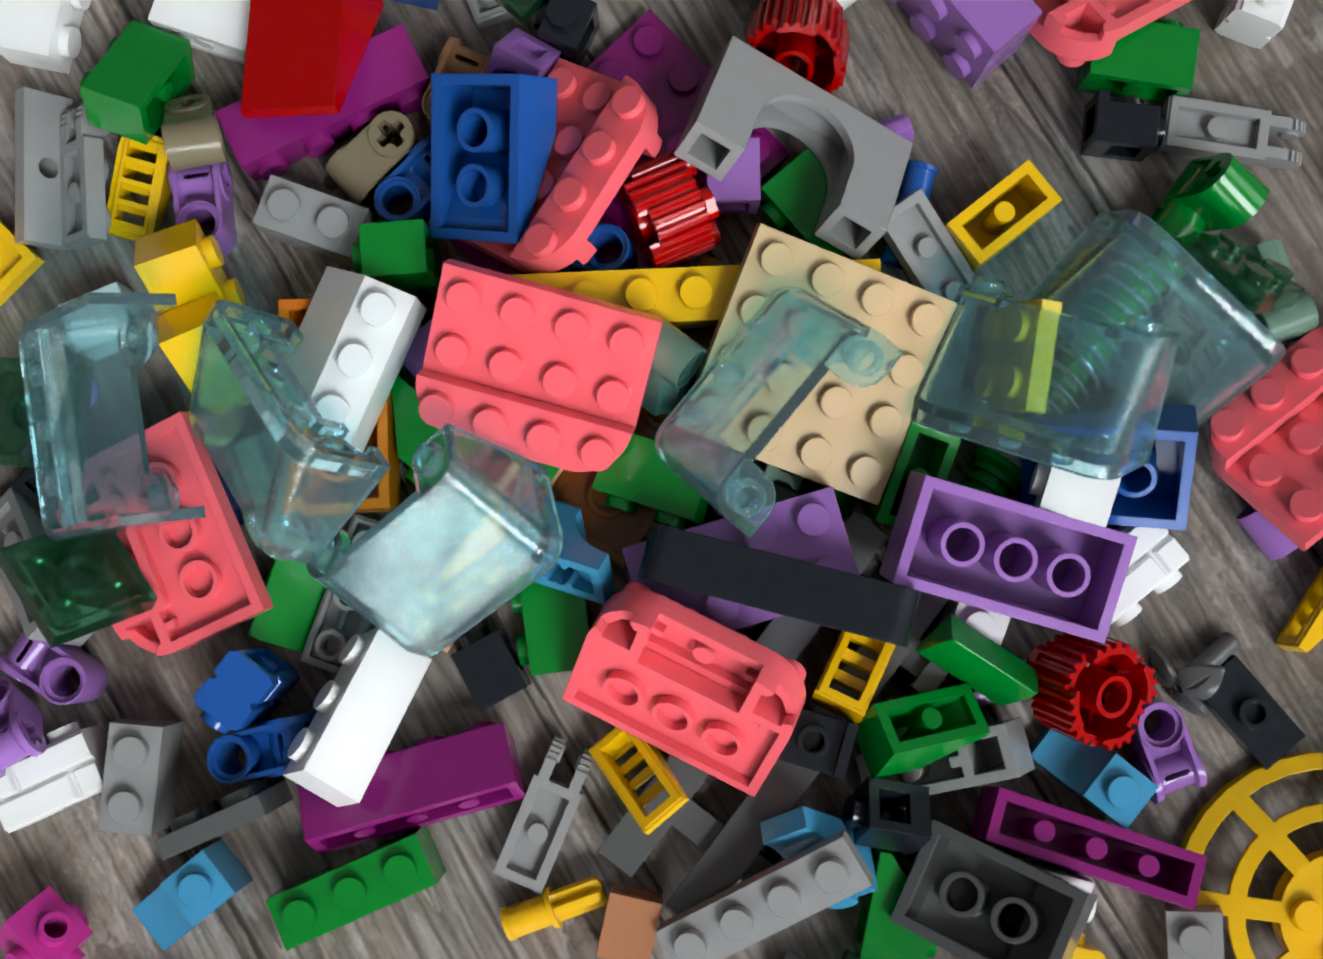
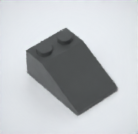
M933 819L931 823L932 839L920 849L890 921L963 959H1072L1098 896Z

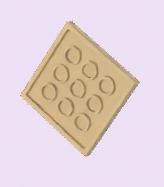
M758 223L750 239L708 347L707 355L701 365L677 428L690 435L825 486H833V489L878 505L960 304Z

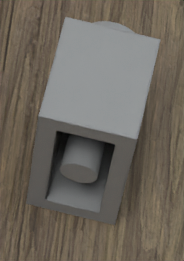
M270 174L252 221L268 238L352 268L354 267L351 245L353 241H359L358 224L378 222L368 208Z
M130 717L109 722L97 832L153 836L170 827L168 821L174 819L184 721Z

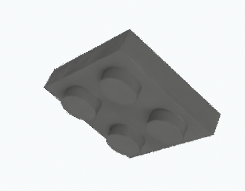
M263 778L220 798L222 809L216 799L168 821L172 832L154 840L162 861L258 819L293 800L286 780L269 787L266 778Z

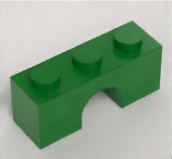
M424 826L382 842L370 851L334 868L328 866L285 885L265 901L286 951L436 885L446 873V869L428 827Z

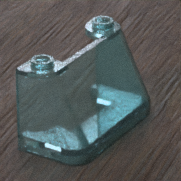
M1137 210L1099 213L1023 299H1046L1063 302L1057 342L1068 344L1130 403L1155 402L1195 405L1198 427L1269 373L1286 355V349L1277 337L1159 224Z
M974 276L972 283L959 286L954 299L956 304L947 320L914 396L910 417L914 423L1092 479H1118L1149 463L1181 336L1180 333L1162 329L1164 321L1145 315L1129 314L1126 323L1120 322L1109 325L1013 301L1014 295L1004 290L1005 282L995 278Z
M786 286L776 289L767 296L660 425L655 435L654 444L657 455L670 470L750 538L771 513L776 498V491L772 480L753 463L754 459L829 370L840 380L851 386L868 387L877 384L904 355V352L882 333L803 288Z
M227 300L216 301L205 316L202 325L188 412L192 430L202 441L257 535L261 549L267 555L279 561L290 560L313 564L391 466L379 448L369 446L362 453L345 441L344 438L349 433V430L344 423L323 419L286 362L304 339V336L293 320Z
M450 423L445 424L415 451L412 467L416 491L352 544H350L348 533L335 526H326L304 544V559L308 573L316 581L407 652L424 657H432L438 654L547 573L556 564L563 547V532L547 467Z

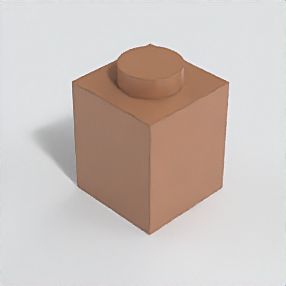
M612 882L595 957L603 959H651L656 937L655 931L658 927L663 905V893Z

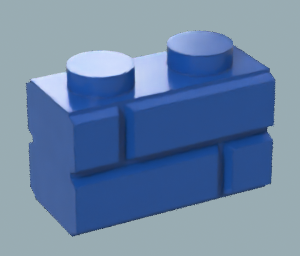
M267 646L229 650L214 669L216 676L208 677L193 698L196 702L195 704L203 710L200 714L203 721L213 729L227 734L231 730L238 731L267 721L281 703L279 698L285 697L300 676L294 667Z

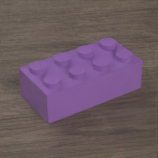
M887 0L891 4L897 3L910 17L909 22L916 35L925 42L931 41L943 55V63L947 70L956 79H964L971 88L976 86L1017 52L1043 13L1033 0Z
M910 470L879 574L897 585L1105 644L1138 537Z
M833 486L685 529L693 533L859 575ZM647 541L622 548L631 582L644 584L652 592L663 595L687 608L694 609L701 615L731 630L784 616L640 578L638 573Z

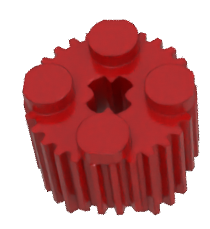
M761 0L758 11L755 10L753 12L752 19L749 21L745 43L830 94H833V90H838L839 87L843 86L850 43V29H847V19H842L843 7L837 0Z
M675 148L657 155L655 159L650 158L635 164L617 192L621 202L628 199L631 201L626 206L634 227L631 229L634 239L644 259L649 260L652 258L654 268L672 267L722 244L719 230L714 221V218L719 217L715 198L708 186L698 189L695 178H693V176L697 175V168L675 156Z
M1063 632V636L1057 634L1054 636V642L1048 641L1046 646H1036L1027 659V664L1036 669L1039 690L1035 696L1030 698L1034 700L1030 705L1033 709L1034 719L1049 729L1085 745L1087 744L1091 747H1096L1097 745L1109 751L1113 749V746L1121 748L1123 742L1127 744L1131 742V736L1135 732L1134 729H1131V725H1137L1139 723L1138 715H1143L1145 712L1142 709V705L1150 704L1153 696L1157 695L1158 691L1154 690L1153 686L1158 682L1157 679L1152 677L1156 672L1155 668L1142 664L1144 658L1137 655L1138 650L1130 647L1131 645L1107 637L1105 644L1065 632Z

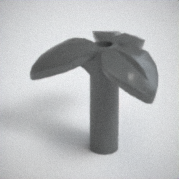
M1224 632L1188 666L1176 669L1159 646L1152 642L1148 645L1149 662L1151 667L1155 668L1156 672L1154 675L1158 683L1174 688L1175 692L1171 695L1173 701L1184 710L1207 718L1209 710L1198 699L1207 700L1217 692L1225 673V667L1220 665L1240 647V643L1234 635Z

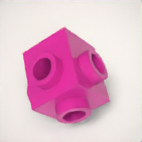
M49 886L4 922L0 929V947L6 952L5 959H84L86 955L81 949L93 932L88 927V919L83 911L73 903L69 902L66 904Z

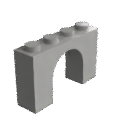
M732 36L709 70L674 155L717 180L722 181L745 150L753 129L774 128L791 134L802 141L815 154L824 169L827 179V195L813 235L856 260L861 259L887 232L913 143L735 36Z

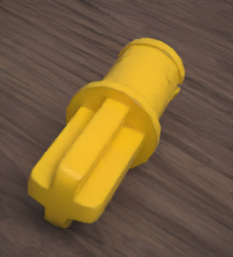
M594 875L555 890L547 886L543 888V894L511 906L501 907L500 919L502 927L510 941L517 940L518 937L551 925L559 929L563 927L564 920L603 907L607 903V894L603 882L598 876Z

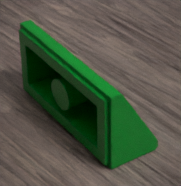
M285 537L265 586L274 608L254 617L248 637L303 653L339 554L294 538Z
M952 614L916 647L918 654L963 683H969L971 688L999 706L1032 698L1039 691L1035 668Z

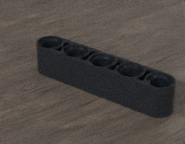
M654 522L651 523L638 577L904 647H908L921 596V591Z

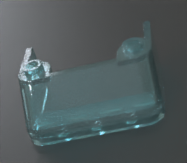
M87 292L27 321L23 325L19 336V356L43 528L51 540L74 539L167 526L206 517L204 506L179 508L180 496L177 486L163 472H150L136 367L145 364L157 348V329L151 322L150 316L177 305L175 294Z

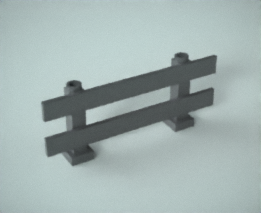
M854 511L844 526L860 575L889 536ZM921 591L908 647L895 646L870 704L898 667L912 676L906 683V686L915 693L920 694L937 689L948 672L918 654L916 647L922 642L919 639L949 599ZM788 616L774 618L756 642L775 651L784 658L796 660L822 625ZM859 646L855 651L874 661L878 657V654L862 646ZM845 664L842 668L843 671L864 681L868 679L869 674L848 664ZM832 682L829 686L855 700H858L860 696L835 682ZM816 704L811 709V711L849 721ZM809 731L803 737V746L808 751H818L823 746L824 739L818 731ZM670 755L666 762L689 798V801L649 835L643 833L628 810L598 849L599 853L629 877L635 874L671 825L705 852L665 904L673 912L679 914L734 886L739 879L744 881L785 860L780 854H778L775 860H772L761 851L765 845L762 842L760 822L791 811L819 772L780 761L778 758L755 797L748 794L727 823H725L693 798V795L709 774ZM656 775L636 790L639 797L659 780ZM666 789L645 806L649 814L670 797Z

